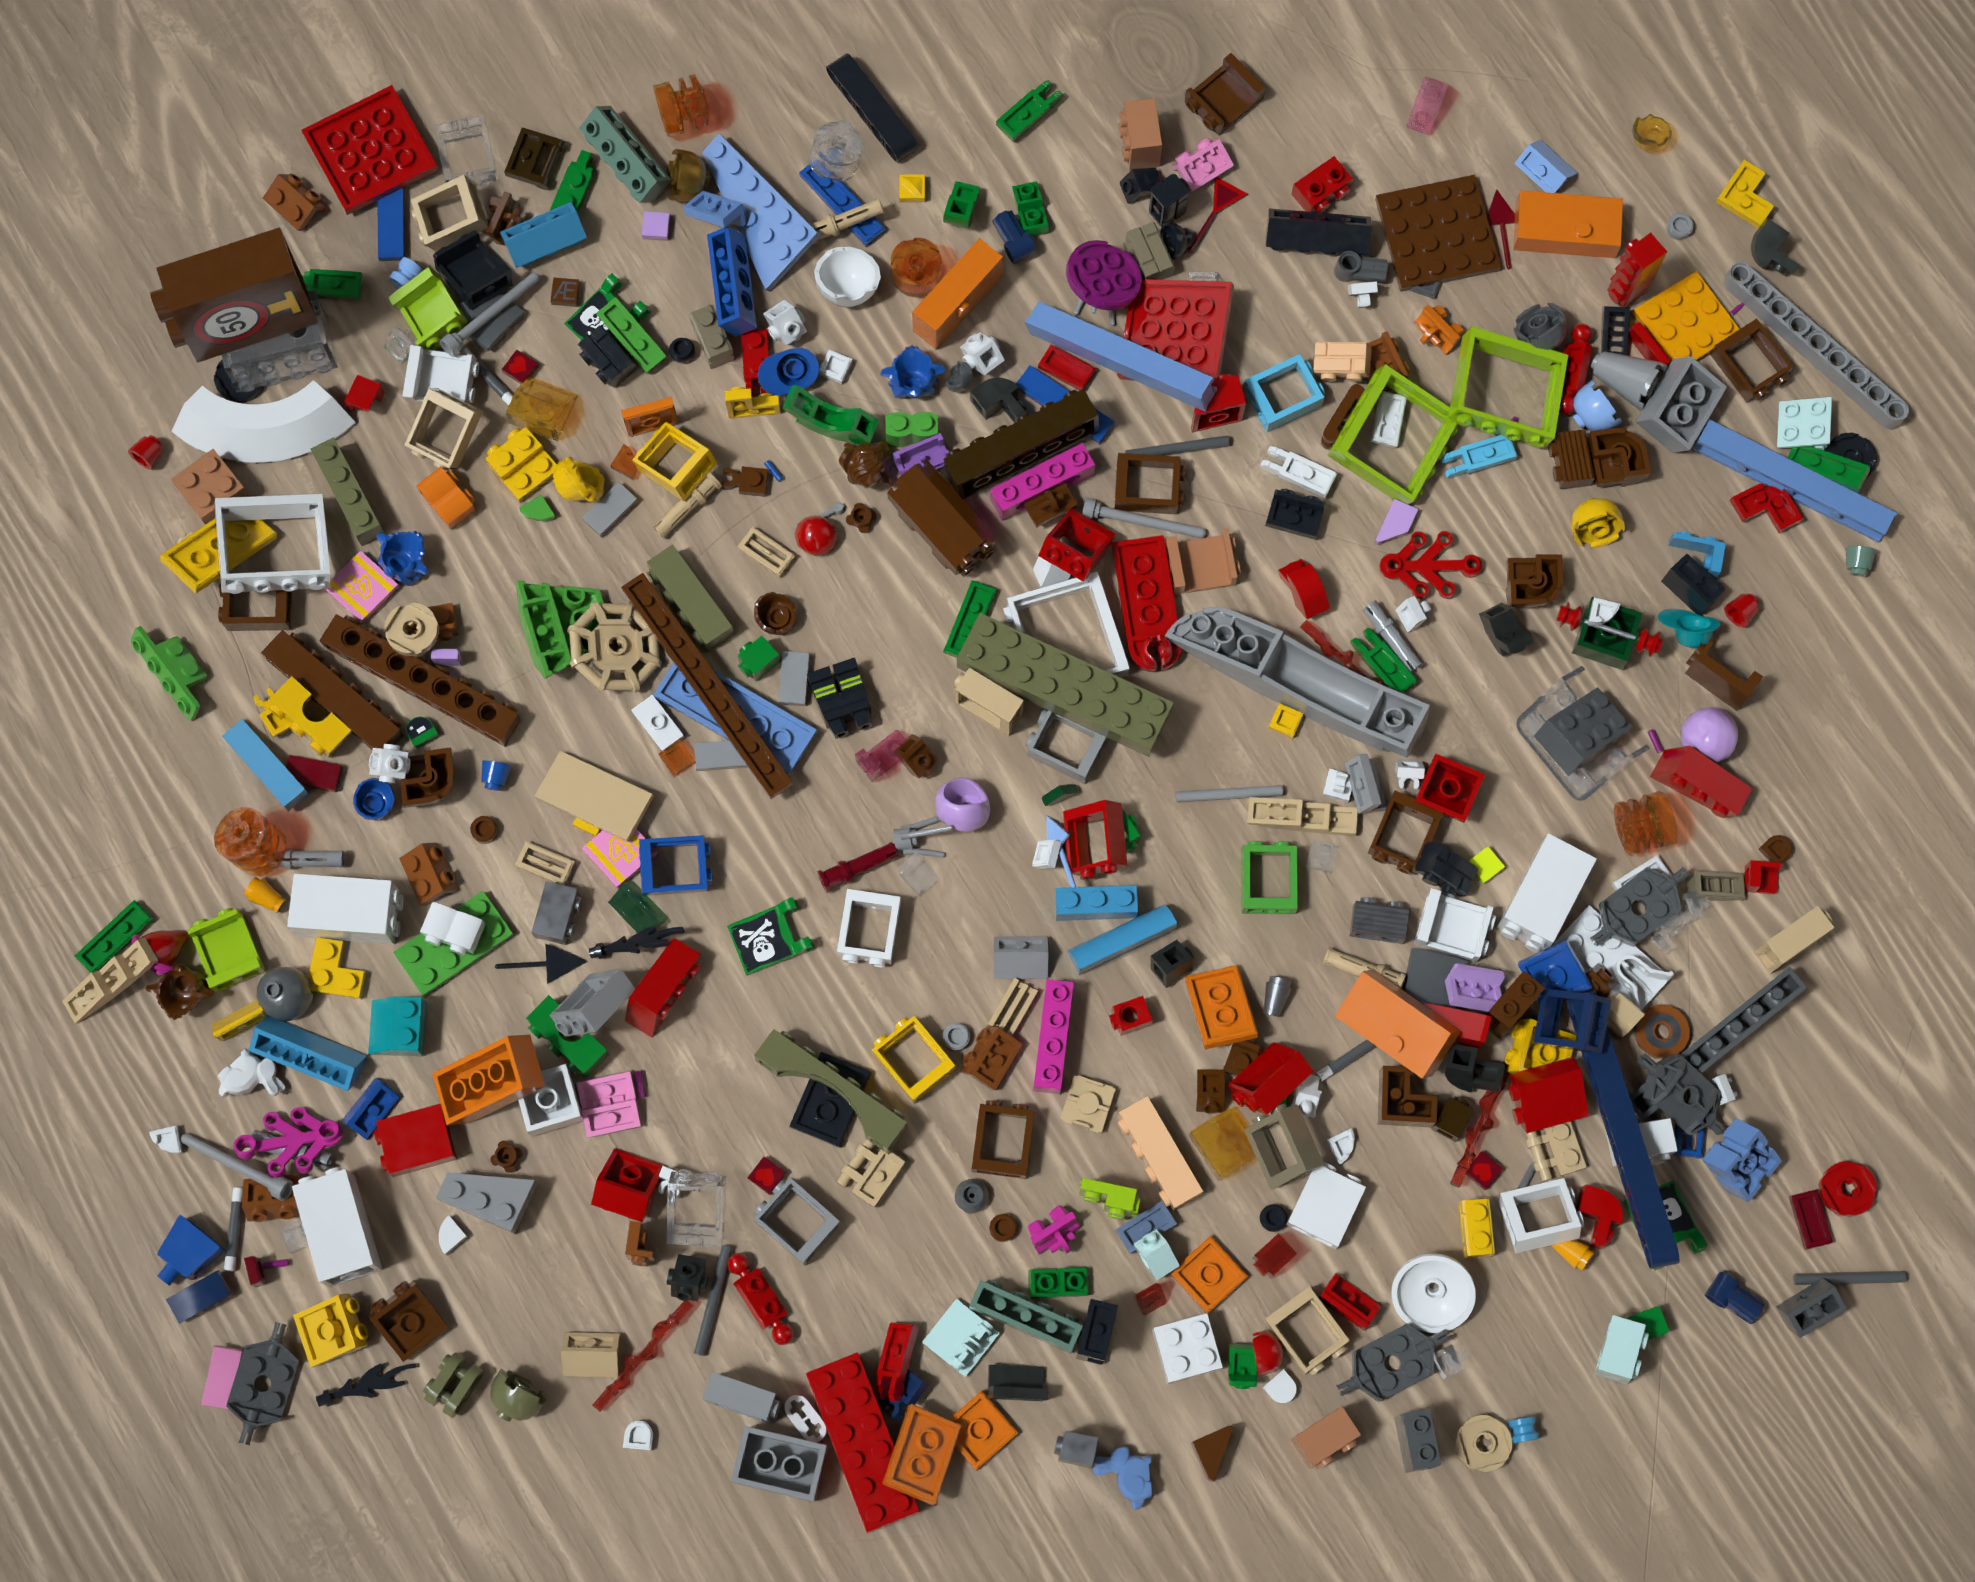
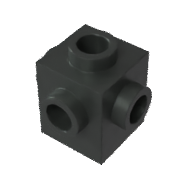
M678 1254L675 1268L669 1269L667 1285H671V1297H676L682 1301L692 1300L698 1302L700 1291H706L708 1275H705L706 1259Z

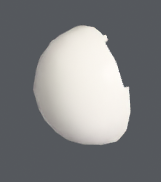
M836 247L826 251L818 260L814 270L816 286L822 296L829 302L841 307L856 306L870 299L875 294L881 278L879 266L873 257L863 250L853 247Z

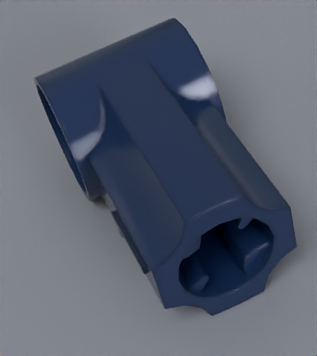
M1012 210L1003 211L993 219V225L1003 240L1006 254L1013 264L1037 253L1033 239L1028 232H1024Z
M1719 1272L1706 1291L1705 1297L1715 1305L1723 1309L1727 1308L1748 1324H1752L1762 1312L1765 1304L1740 1288V1283L1724 1272Z

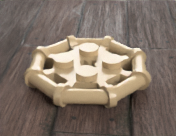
M595 601L590 604V608L573 625L568 627L567 632L570 634L571 647L570 665L587 678L599 692L603 690H631L636 692L640 689L642 683L657 668L661 667L659 641L631 602H627V604H607ZM605 614H622L621 619H607ZM629 617L643 630L640 632L637 629L634 630L628 622ZM596 618L599 625L592 632L587 630L585 627ZM581 638L588 640L589 653L583 655L581 651ZM648 638L649 654L643 652L642 639ZM612 640H616L617 644L622 646L618 652L613 651L609 647ZM592 660L596 668L603 670L601 676L586 663ZM640 660L646 665L635 675L632 667ZM610 673H624L626 680H608Z

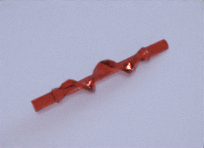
M1308 620L1301 625L1300 628L1320 646L1325 656H1336L1349 670L1385 686L1381 678L1368 677L1352 663L1353 651L1340 652L1327 640L1324 633L1320 632Z
M1503 1062V1064H1505V1070L1500 1092H1502L1503 1089L1506 1087L1505 1084L1510 1075V1073L1507 1072L1508 1064H1506L1505 1062ZM1486 1091L1480 1099L1479 1105L1482 1114L1477 1126L1470 1127L1466 1131L1465 1141L1467 1147L1463 1157L1457 1163V1168L1450 1181L1451 1185L1460 1188L1467 1170L1470 1169L1471 1162L1476 1157L1474 1149L1482 1131L1494 1127L1495 1122L1491 1119L1490 1113L1500 1092Z
M683 1301L672 1314H669L667 1320L660 1321L654 1326L651 1341L637 1356L627 1355L624 1358L625 1370L612 1384L605 1387L604 1392L592 1404L599 1412L603 1410L613 1397H616L620 1390H624L630 1385V1375L642 1361L656 1358L658 1355V1342L671 1328L678 1326L680 1321L692 1309L693 1305L689 1301Z

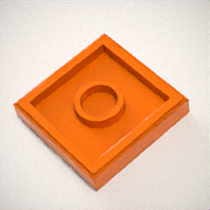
M672 397L621 410L628 437L658 430L665 422L670 425L678 423Z
M1211 1236L1179 1264V1267L1169 1273L1207 1314L1248 1277Z
M982 1390L949 1419L962 1425L955 1447L976 1471L1018 1434L995 1405L987 1399Z

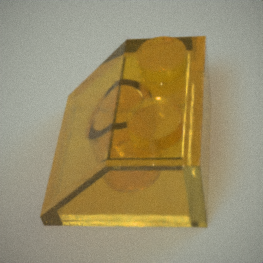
M529 377L516 389L507 408L506 415L510 424L520 428L527 427L533 433L558 441L578 395Z
M1235 1106L1212 1117L1189 1134L1190 1139L1218 1182L1256 1158L1244 1131L1248 1126Z

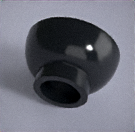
M1168 222L1162 225L1160 235L1171 259H1176L1186 249L1191 247V233L1187 228H1182L1176 223Z

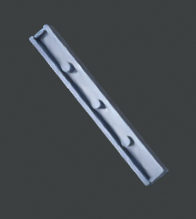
M1042 302L1037 303L1029 318L1025 320L1031 335L1200 410H1207L1209 402L1217 391V388L1211 385L1214 381L1213 377Z
M1710 419L1707 420L1701 430L1702 432L1693 448L1694 451L1760 484L1764 483V485L1776 487L1781 491L1784 489L1792 500L1878 543L1882 536H1885L1891 522L1897 515L1896 512Z

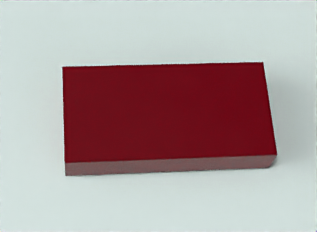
M289 755L286 765L287 770L302 786L331 792L337 791L343 768L341 765Z
M1817 1189L1789 1196L1804 1250L1832 1244L1833 1240Z

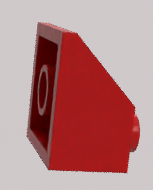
M1223 374L1212 382L1211 385L1216 387L1217 391L1209 402L1206 411L1198 408L1194 409L1191 424L1192 433L1242 421L1246 401L1238 374L1233 376Z
M1435 753L1415 802L1465 823L1485 774Z
M614 1148L596 1179L591 1205L643 1223L661 1181L659 1174L665 1165Z

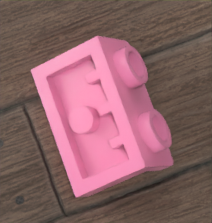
M1208 137L1196 144V150L1191 153L1187 150L1175 157L1177 162L1170 165L1188 183L1190 187L1189 192H1193L1234 166L1220 139L1210 140Z

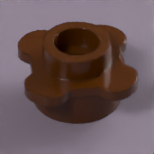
M856 503L851 511V515L846 517V523L849 526L857 527L859 532L866 533L871 522L877 519V514L874 510L870 511L864 504Z
M501 1141L498 1143V1148L495 1154L491 1156L490 1161L492 1165H499L507 1173H511L515 1170V1164L523 1156V1152L519 1147L514 1148L507 1141ZM505 1154L509 1155L508 1159L504 1158Z

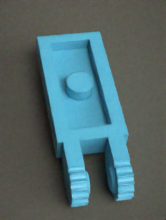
M1498 435L1445 453L1440 460L1441 463L1446 464L1459 458L1462 459L1463 465L1452 467L1445 472L1449 479L1461 476L1464 473L1469 474L1515 460L1517 454L1512 441L1506 439L1505 436Z

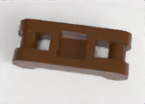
M1354 384L1350 387L1324 429L1321 439V445L1324 449L1330 450L1339 436V429L1345 425L1351 415L1350 411L1352 408H1355L1364 392V388L1361 385Z

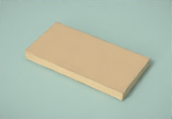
M562 751L558 753L534 795L537 800L626 842L630 841L654 798L652 793Z

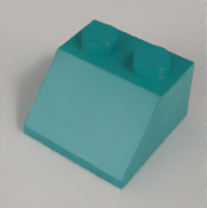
M400 996L372 1000L368 1054L423 1056L427 1002L422 997Z

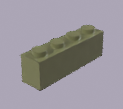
M333 437L311 448L321 471L361 546L377 539L376 535L380 532L384 533L335 438Z
M673 544L647 561L649 571L646 573L654 585L659 583L664 591L661 593L669 606L672 604L676 606L679 611L676 613L677 617L684 626L689 624L694 631L691 636L699 647L704 645L709 652L734 635L732 625Z

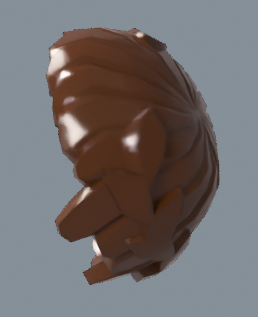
M770 592L760 596L756 601L754 618L763 631L768 634L778 635L789 631L795 625L797 609L789 597Z

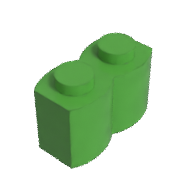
M895 412L885 416L886 442L890 446L905 447L938 434V415L934 413L919 412L911 416L907 413Z

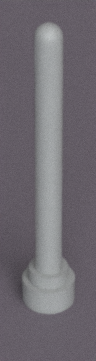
M531 273L457 334L452 333L444 336L439 341L443 350L449 356H455L461 351L463 341L536 284L540 279L539 274Z
M1085 498L1082 515L1091 520L1100 516L1197 538L1206 536V530L1201 527L1100 506L1096 499Z
M188 1133L181 1136L183 1144L268 1188L272 1197L285 1201L290 1196L293 1190V1182L283 1176L273 1178Z

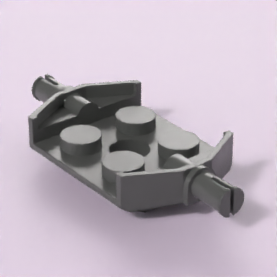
M1646 867L1612 895L1601 901L1599 910L1603 927L1599 932L1590 937L1593 942L1601 936L1594 945L1598 947L1607 938L1610 939L1612 937L1633 947L1681 910L1677 887L1678 884L1690 876L1688 871L1683 874L1686 869L1682 867L1672 876H1667ZM1632 903H1642L1645 906V914H1634L1631 909Z
M1646 1053L1640 1056L1642 1059L1639 1058L1638 1063L1648 1070L1643 1094L1644 1099L1651 1100L1681 1128L1680 1132L1683 1134L1692 1135L1706 1126L1716 1135L1722 1133L1721 1130H1724L1725 1127L1716 1120L1720 1091L1682 1055L1672 1054L1657 1063ZM1687 1089H1689L1691 1097L1689 1101L1685 1103L1683 1095L1684 1092Z
M275 1322L272 1336L268 1341L244 1346L226 1407L243 1422V1430L238 1443L243 1444L246 1433H248L245 1444L250 1445L254 1429L257 1426L279 1422L282 1419L299 1360L282 1345V1338L287 1326L285 1324L281 1325L280 1332L277 1334L280 1323ZM265 1375L270 1379L271 1386L267 1391L259 1392L255 1389L254 1381L258 1376Z
M1407 1323L1353 1351L1352 1377L1336 1385V1387L1340 1390L1348 1386V1388L1339 1392L1341 1396L1354 1389H1360L1375 1401L1381 1402L1434 1374V1349L1436 1346L1449 1341V1336L1447 1335L1438 1340L1439 1337L1447 1334L1443 1329L1441 1332L1427 1337ZM1387 1356H1395L1399 1360L1398 1370L1392 1372L1386 1369L1384 1361Z

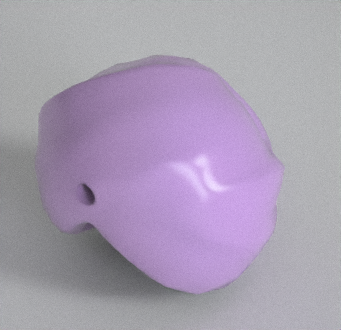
M1720 708L1699 709L1690 714L1682 725L1681 744L1683 747L1690 745L1714 763L1726 760L1733 753L1738 741L1736 722L1727 712Z
M966 777L953 779L942 785L935 797V809L938 818L942 823L952 825L954 830L971 832L984 826L989 819L991 808L987 793L972 779Z

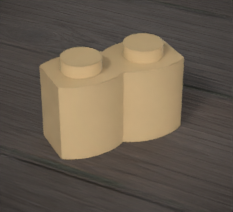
M1621 992L1617 995L1611 993L1607 997V999L1612 1000L1607 1027L1622 1039L1645 1013Z

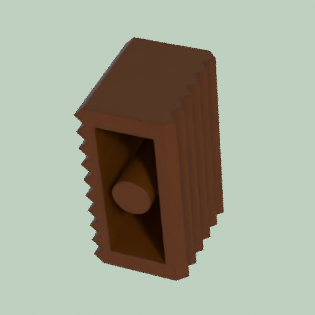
M1586 430L1555 433V439L1548 444L1549 456L1554 457L1556 465L1553 466L1554 481L1559 483L1560 489L1591 485L1595 478Z

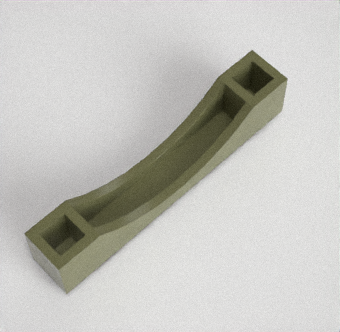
M773 1029L754 1054L755 1061L777 1077L795 1076L808 1078L835 1090L856 1112L862 1124L865 1138L889 1154L907 1129L906 1117L895 1108H892L891 1111L882 1105L883 1100L874 1093L870 1092L867 1095L860 1090L861 1085L850 1077L845 1079L838 1074L839 1070L831 1063L826 1061L823 1064L816 1059L817 1054L806 1046L800 1048L794 1043L795 1039L787 1032L781 1031L779 1033Z

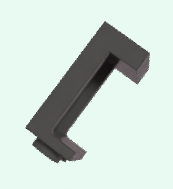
M1425 1409L1403 1413L1394 1417L1405 1473L1440 1466L1441 1460L1431 1411Z

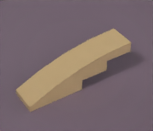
M1249 797L1247 824L1300 832L1357 836L1358 810L1357 807L1331 806L1329 803H1308L1300 799Z
M146 938L136 940L123 954L114 956L99 971L91 972L62 1001L75 1024L87 1018L124 991L158 961Z

